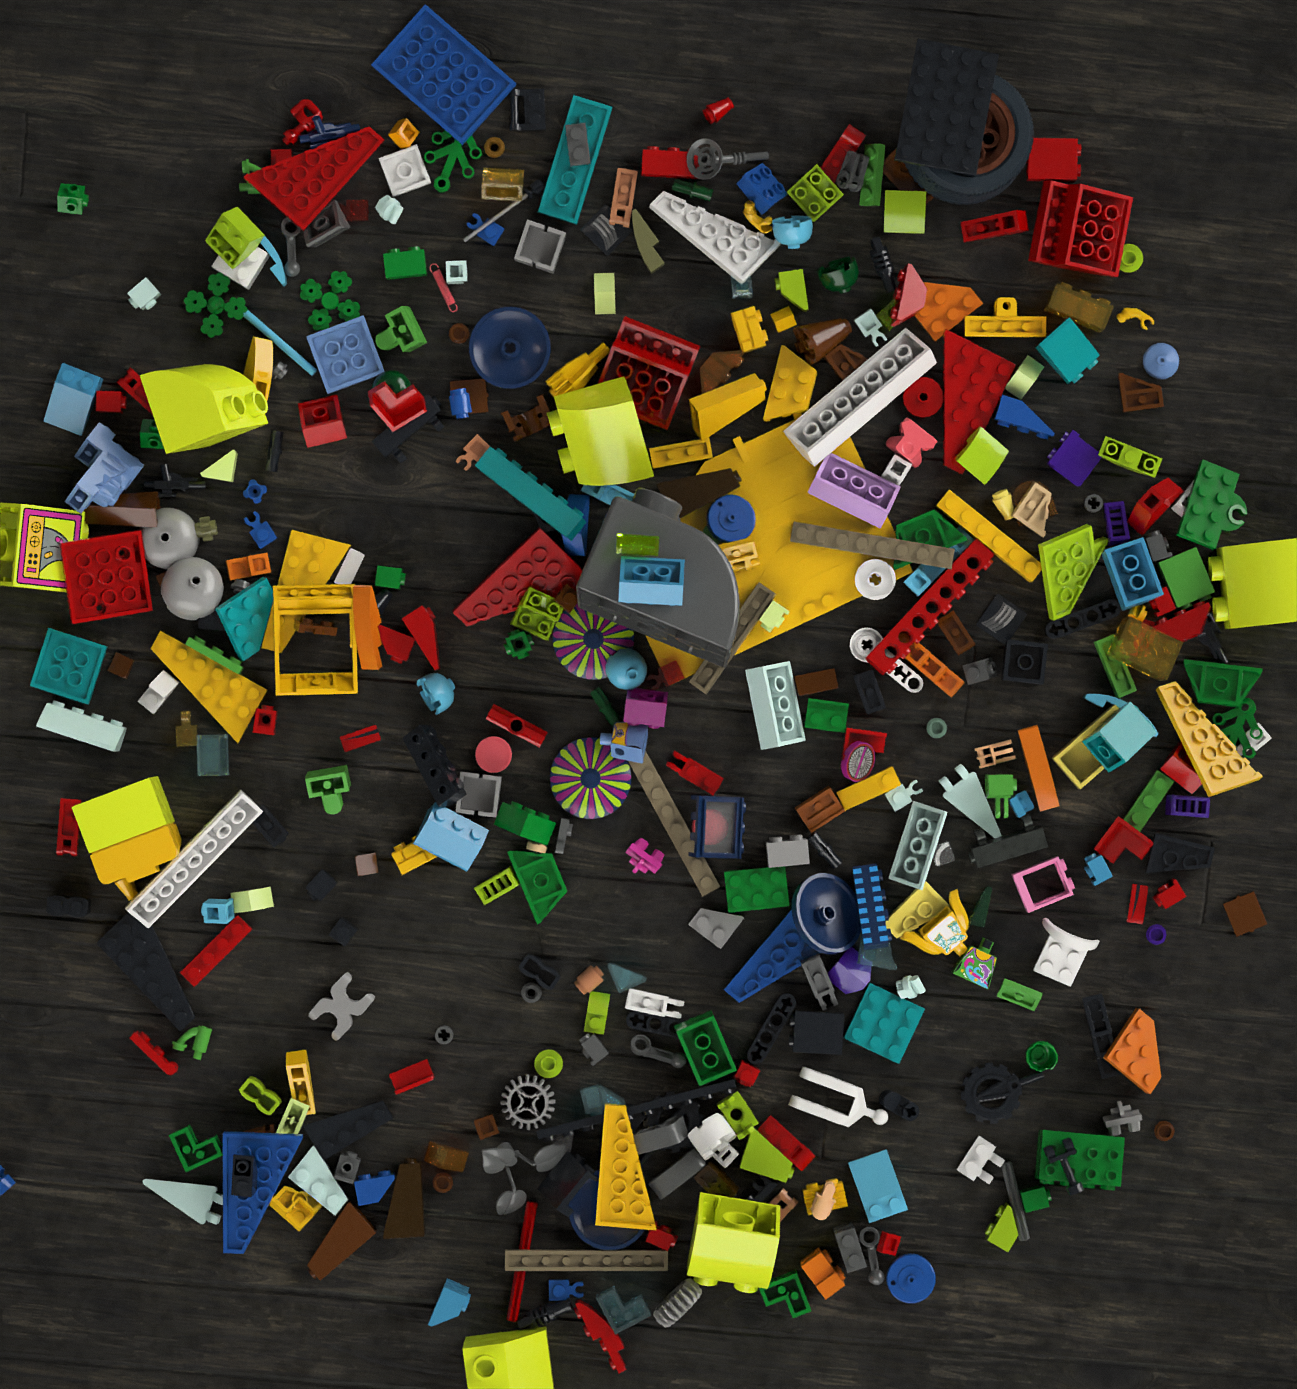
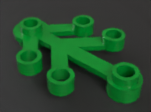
M446 131L435 132L432 135V141L434 144L440 145L445 139L452 136ZM436 135H440L442 137L440 142H436L434 140V137ZM471 135L466 141L470 148V157L478 160L482 156V151L477 147ZM456 139L454 143L434 152L427 151L424 155L425 161L428 164H433L437 159L449 154L441 176L434 180V187L440 193H445L450 189L449 176L457 158L465 178L470 179L475 173L468 163L461 147L462 145ZM473 150H478L480 152L479 156L474 157L472 155ZM428 154L434 155V159L432 161L427 160ZM466 169L472 170V174L470 176L465 175L464 172ZM440 180H444L446 182V185L444 187L438 186V182Z
M1245 698L1239 708L1236 707L1223 714L1216 713L1212 718L1214 724L1222 726L1227 720L1237 717L1235 724L1221 731L1226 737L1230 735L1229 740L1235 746L1239 738L1243 747V756L1247 759L1254 758L1256 751L1251 747L1244 731L1245 721L1247 720L1251 728L1250 736L1253 739L1260 740L1263 737V731L1259 728L1254 717L1256 704L1250 698ZM1245 704L1249 705L1247 711L1242 710V707ZM1218 716H1222V722L1220 723L1216 722ZM1255 730L1260 731V735L1258 737H1254L1253 735ZM1248 749H1252L1250 756L1246 755Z

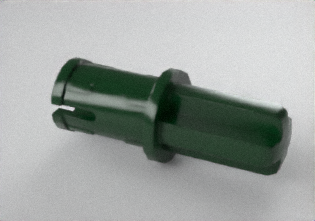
M677 178L672 186L673 190L690 195V198L694 196L710 202L714 190L696 185L697 182L693 184Z
M600 687L594 689L591 692V696L599 706V712L602 711L610 726L621 721L622 719L612 706L613 702L610 703Z

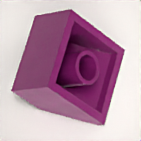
M641 688L627 690L623 722H627L631 726H639V724L648 725L649 728L653 729L664 727L668 692Z

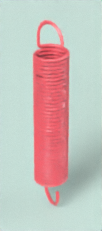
M439 269L432 273L449 310L455 312L449 307V305L455 303L454 298Z

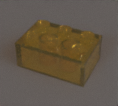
M1061 282V284H1056L1052 288L1044 311L1064 319L1070 317L1074 323L1101 333L1105 330L1114 306H1111L1110 301L1099 298L1096 300L1091 298L1092 294L1083 290L1079 292L1074 291L1071 285Z
M1129 616L1122 619L1107 656L1154 679L1163 681L1168 679L1184 642Z

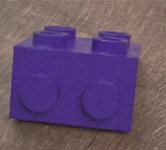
M1072 430L1070 433L1067 431L1059 440L1061 445L1058 449L1053 448L1047 456L1049 461L1046 464L1078 487L1082 485L1102 457L1098 456L1099 452L1078 437L1080 434Z

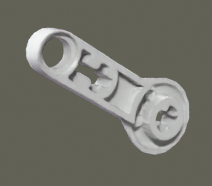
M873 628L857 630L850 639L851 653L858 660L867 662L865 660L866 657L883 640L882 636ZM871 640V649L866 648L863 650L862 646L864 645L861 644L862 641ZM885 649L887 657H895L888 649ZM898 659L895 662L898 665L897 667L901 665V671L906 675L908 671L911 673L905 678L904 683L901 681L904 677L900 674L894 675L895 670L891 674L886 673L906 690L913 693L919 692L923 687L922 678ZM913 677L919 680V686L916 689H911L908 686L909 679Z

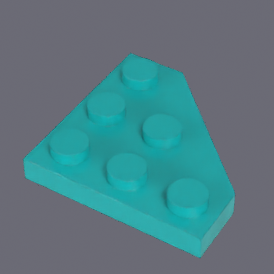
M265 577L260 578L215 608L241 661H245L257 653L261 647L273 604V590L268 579Z

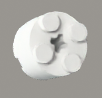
M716 1113L702 1121L703 1124L699 1128L696 1126L688 1134V1138L704 1160L712 1157L717 1150L719 1152L724 1151L729 1147L728 1143L737 1136L721 1113Z

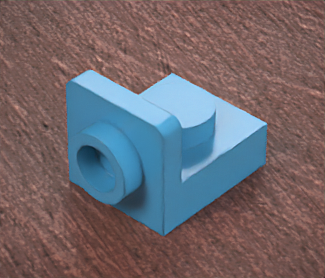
M1025 790L1012 796V798H1008V802L1018 818L1034 809V805Z

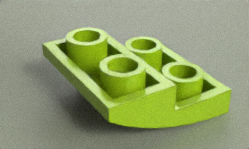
M817 164L787 191L807 216L812 218L813 222L844 195Z
M885 190L884 233L924 234L926 191Z
M979 426L966 440L968 444L956 456L955 460L985 485L998 470L1009 450Z
M528 587L510 625L548 641L555 623L560 619L563 608L553 601V597Z

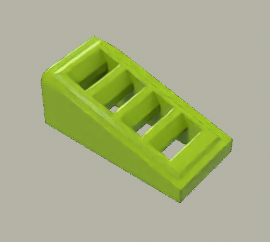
M509 866L477 885L474 889L483 904L486 905L520 885V882L512 866ZM505 874L507 875V877L509 878V880H510V882H511L512 884H510V883L508 882V880H507ZM499 878L501 879L502 883H503L504 886H505L504 889L502 888V886L500 885V883H499V881H498L497 879H499ZM493 882L498 891L497 893H495L490 883ZM486 886L487 890L491 894V897L487 896L483 887Z

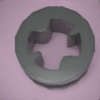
M1091 494L1084 500L1085 509L1091 513L1099 511L1103 506L1102 498L1096 494ZM1091 498H1095V501L1099 502L1098 507L1095 506L1096 509H1091V505H1088V501L1092 500Z
M440 1026L435 1032V1038L440 1044H448L453 1039L454 1033L449 1026ZM445 1029L446 1033H450V1037H447L448 1040H443L442 1037H439V1033H442L441 1030Z

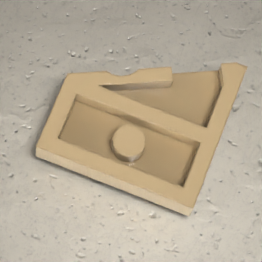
M1033 481L1011 516L1044 538L1046 533L1044 531L1045 523L1049 513L1048 505L1050 504L1052 493Z

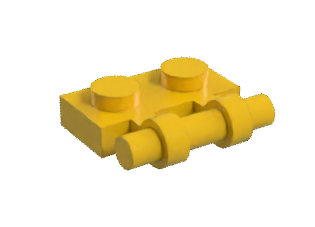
M754 537L718 545L725 553L734 572L743 569L748 571L752 570V567L760 566Z

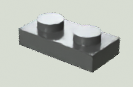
M586 124L565 125L570 167L591 164Z

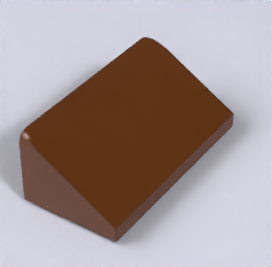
M834 668L794 676L798 696L839 688Z

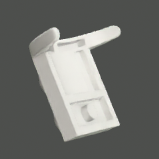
M1044 918L1042 924L1049 933V936L1033 971L1071 987L1087 951L1097 948L1100 941L1074 936L1055 926L1048 918Z

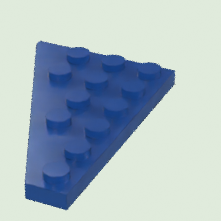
M223 1132V1253L244 1254L303 1139V1134ZM234 1154L255 1157L258 1171L257 1191L252 1197L231 1195Z

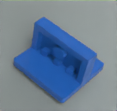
M763 163L745 173L742 179L736 183L747 198L754 202L755 208L761 215L788 195L783 185L776 180L771 170Z

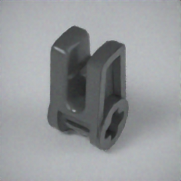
M849 150L837 176V186L841 189L849 188L852 192L860 191L863 186L869 156Z

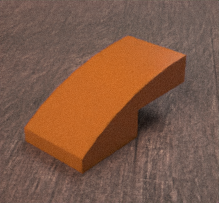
M268 553L226 560L229 581L271 573Z

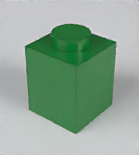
M377 565L375 586L401 589V585H405L406 573H403V569Z
M1043 1185L1019 1190L1023 1209L1026 1213L1050 1207L1049 1201H1052L1049 1189L1045 1190Z

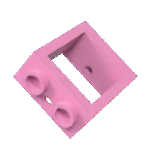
M1055 856L1011 874L1027 913L1074 895L1072 890L1075 887L1072 879H1067L1064 871L1067 870L1063 859ZM1054 864L1065 891L1033 903L1022 876Z

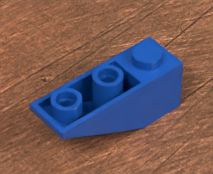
M1005 395L1000 397L994 420L998 421V425L1009 428V425L1017 427V431L1027 434L1029 431L1036 432L1037 437L1047 440L1048 437L1054 436L1055 433L1023 401Z

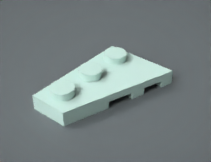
M313 1145L288 1178L336 1216L349 1199Z

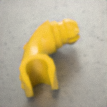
M746 201L743 210L746 219L761 233L770 232L772 230V226H770L772 218L770 216L765 219L757 215L754 202Z
M1123 308L1122 312L1118 313L1116 317L1120 323L1136 317L1141 321L1142 329L1147 330V327L1144 325L1145 320H1149L1154 325L1153 318L1137 308Z

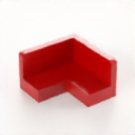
M385 381L368 391L370 406L392 432L427 411L424 397L413 384L397 394L392 391Z
M846 728L841 762L846 756L844 755L845 750L856 741L866 742L873 747L875 752L884 753L887 733Z
M1118 816L1094 849L1114 864L1125 848L1142 860L1154 843Z

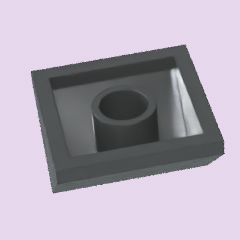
M336 200L330 202L303 231L307 247H318L351 228Z

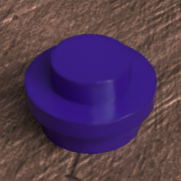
M1151 925L1146 931V938L1151 944L1159 945L1166 939V930L1161 925Z

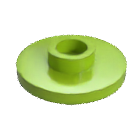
M1125 244L1120 270L1131 273L1138 270L1142 265L1143 254L1137 246Z
M547 1049L541 1051L536 1056L534 1066L540 1076L553 1078L561 1072L563 1060L558 1052Z

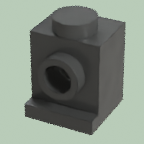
M1159 530L1148 533L1149 538H1145L1144 541L1152 562L1172 556V552L1167 553L1166 550L1169 549L1167 538L1163 537Z
M587 1033L579 1039L583 1046L580 1050L587 1059L589 1057L592 1058L590 1061L592 1066L609 1054V1051L595 1033L592 1035Z
M350 1151L341 1153L334 1179L354 1184L361 1158L357 1157V1153ZM350 1164L351 1170H345L344 1165Z

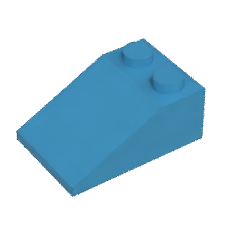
M62 363L52 390L44 422L82 436L96 401V392L100 391L104 379Z

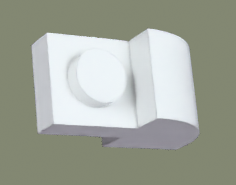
M894 454L881 477L899 486L910 470L912 463Z

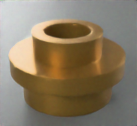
M492 137L485 142L484 149L488 156L497 158L503 154L505 145L500 138ZM493 144L498 145L497 151L491 150Z

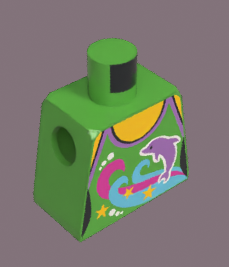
M983 938L978 948L969 945L967 951L961 956L951 972L983 988L989 989L997 957L989 954L994 942Z

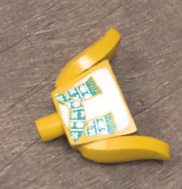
M958 889L949 893L950 908L947 905L918 930L920 934L913 931H905L900 939L910 942L930 954L939 955L944 953L949 955L954 951L958 956H962L968 949L963 941L968 937L966 931L969 928V919L960 901Z

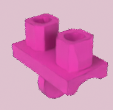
M643 838L632 843L625 853L632 857L629 863L635 866L632 870L633 873L636 874L638 870L646 873L649 869L655 874L662 866L661 862L664 854L657 849L653 851L651 856L647 854L644 850L649 844Z

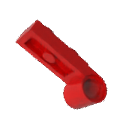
M850 124L820 167L834 184L849 150L856 152L866 137L864 133Z
M772 1115L757 1130L801 1171L816 1157L812 1151L794 1137Z

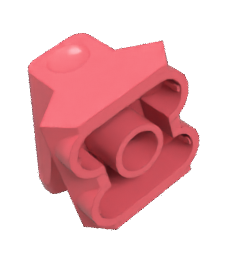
M906 417L899 425L901 436L890 437L886 441V446L898 456L912 463V467L917 468L922 462L921 451L932 450L938 441Z

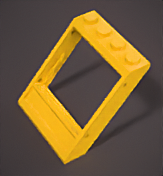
M355 584L273 586L276 696L358 694L357 644L353 615V587ZM349 613L352 672L279 674V649H281L280 615Z

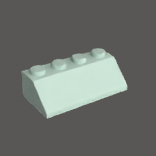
M790 661L745 670L761 750L806 741Z
M53 700V703H46L37 722V727L113 752L120 751L127 730L126 727L122 726V722L111 719V722L103 720L104 716L95 713L89 716L83 714L84 710L77 707H72V710L64 708V703Z
M913 801L888 879L923 890L946 819V811Z

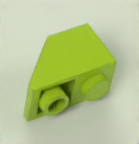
M1005 1203L1004 1206L1000 1205L995 1214L997 1217L993 1224L990 1223L986 1228L985 1234L987 1235L985 1238L999 1248L1009 1252L1018 1237V1231L1012 1208L1008 1203Z

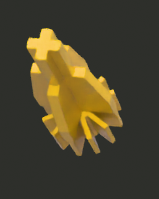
M602 342L589 355L583 353L566 363L545 381L550 387L549 393L554 397L584 388L597 371L598 367L596 364L610 352L609 347Z

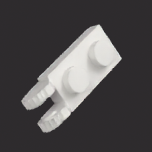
M629 988L625 1008L662 1017L681 1018L682 1014L676 1011H666L668 1003L675 1006H684V1001Z

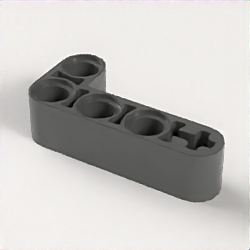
M683 1115L671 1117L662 1124L633 1132L638 1155L678 1144L689 1134Z

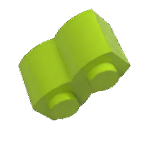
M250 1076L239 1089L245 1099L255 1102L257 1108L267 1115H271L282 1102L281 1098L274 1091L266 1089L263 1082L253 1076Z

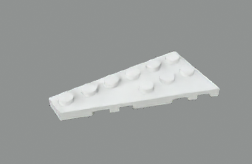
M665 191L649 206L651 210L740 284H743L781 244L776 239L773 241L764 237L765 234L750 231L744 225L723 216L708 213L700 206L698 208L686 203V200Z

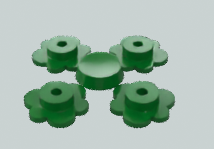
M338 271L332 272V279L328 281V284L332 286L333 292L322 294L321 284L316 283L313 279H308L306 284L300 286L302 290L300 297L303 300L313 303L315 299H321V304L324 307L320 310H313V315L308 318V322L313 325L314 330L318 331L319 329L325 330L329 328L332 318L328 316V310H333L337 306L340 311L339 317L345 319L346 322L360 316L358 312L360 309L359 303L352 302L350 299H347L345 303H339V297L335 294L341 291L347 292L348 287L352 284V279L347 277L345 271L341 273Z
M221 272L216 275L212 274L208 278L210 283L208 289L213 291L215 295L208 302L203 298L204 294L202 292L197 293L194 290L189 291L188 297L184 299V303L187 304V312L193 313L195 311L200 313L202 308L207 306L209 312L212 313L209 318L203 319V325L201 326L202 333L207 334L210 338H213L215 335L220 336L223 333V321L219 320L215 314H219L225 309L228 312L229 318L234 317L237 320H241L244 313L248 310L245 306L246 301L242 297L237 299L231 297L230 302L227 303L219 297L223 292H228V285L230 284V278L224 276Z

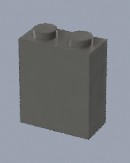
M852 1221L833 1227L847 1273L867 1267Z

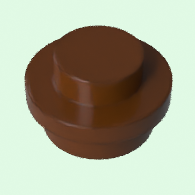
M454 324L449 330V337L454 343L462 344L468 340L469 330L464 324Z
M1160 1121L1155 1125L1154 1134L1157 1139L1168 1141L1174 1136L1175 1130L1170 1122Z
M438 1173L433 1179V1187L440 1193L448 1192L453 1186V1179L448 1173Z

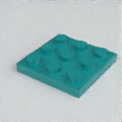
M48 628L30 686L89 705L108 646Z
M869 982L843 1038L899 1064L925 1008L906 999H901L899 996Z

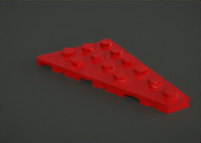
M368 126L355 133H350L337 140H332L314 149L304 151V153L246 174L243 179L301 230L305 231L384 142V139Z
M945 329L943 332V466L963 474L965 468L955 458L968 444L966 440L979 426L985 430L1016 364Z
M539 527L458 604L452 612L466 626L476 624L479 621L489 620L491 617L516 611L528 587L553 598L564 584H568L576 591V585L583 569Z

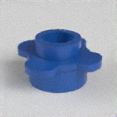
M254 479L250 480L249 486L243 491V496L251 498L256 504L260 503L262 495L267 492V487L259 485Z

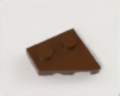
M842 344L837 345L824 356L841 381L868 360L862 354L854 352Z

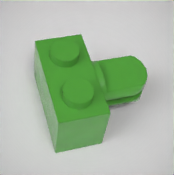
M401 306L386 314L385 317L390 327L376 336V345L382 350H391L400 345L403 352H412L427 343L409 306Z
M347 765L307 772L305 781L309 798L321 796L324 810L327 813H339L343 806L341 793L349 791L351 786Z
M985 774L986 798H995V818H1000V798L1003 799V818H1008V798H1012L1013 791H1017V779H1014L1012 774Z

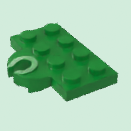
M1201 460L1176 535L1214 550L1216 549L1221 532L1230 533L1241 527L1245 522L1243 520L1237 521L1232 517L1233 511H1237L1240 516L1247 515L1245 502L1234 493L1240 474L1206 460Z

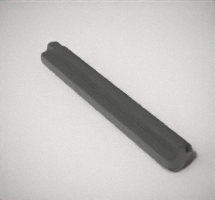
M1007 1161L1001 1166L1018 1231V1238L1020 1241H1026L1030 1239L1013 1164L1011 1161Z

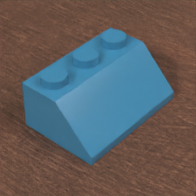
M1143 537L1104 550L1102 557L1122 611L1142 605L1164 595Z
M621 556L618 602L682 606L685 560Z
M435 802L427 810L413 844L467 872L482 848L489 830L446 807H438Z
M447 1278L428 1325L432 1327L459 1316L461 1311L465 1312L471 1296L468 1293L469 1287Z

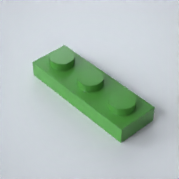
M865 144L864 154L869 156V162L861 188L859 205L880 206L885 145Z
M1112 634L1095 641V647L1116 698H1121L1137 691L1115 635Z
M197 636L194 639L188 638L185 645L237 674H241L244 667L240 665L242 661L233 656L230 659L223 656L224 651L215 646L212 649L205 645L206 641Z
M1156 770L1123 820L1140 832L1174 781Z

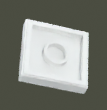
M417 144L379 158L393 197L431 184Z

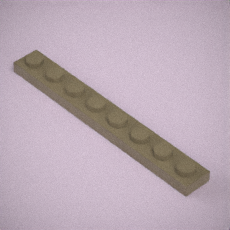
M793 522L790 542L947 569H952L955 549L800 522Z
M645 750L643 763L628 762L703 897L719 888L720 885L704 857L688 856V852H694L695 841L690 840L691 832Z
M505 1249V1271H668V1251L664 1249Z

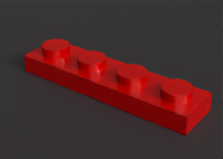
M237 915L180 973L195 987L252 928Z

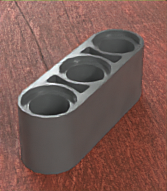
M692 1148L654 1177L648 1185L658 1198L662 1200L700 1171L707 1163L697 1150Z

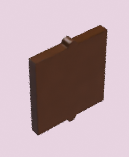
M484 379L450 382V390L466 388V392L469 393L472 412L468 414L488 412L487 397H489V394L486 391V381Z
M1254 891L1243 896L1237 895L1235 899L1223 903L1236 937L1247 932H1254V929L1267 925Z

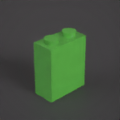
M1197 547L1156 563L1176 608L1180 607L1183 610L1193 606L1192 602L1199 599L1201 602L1212 598L1210 594L1214 593L1215 590Z

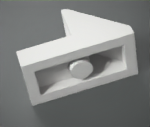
M163 670L149 684V688L137 702L152 714H155L180 682Z

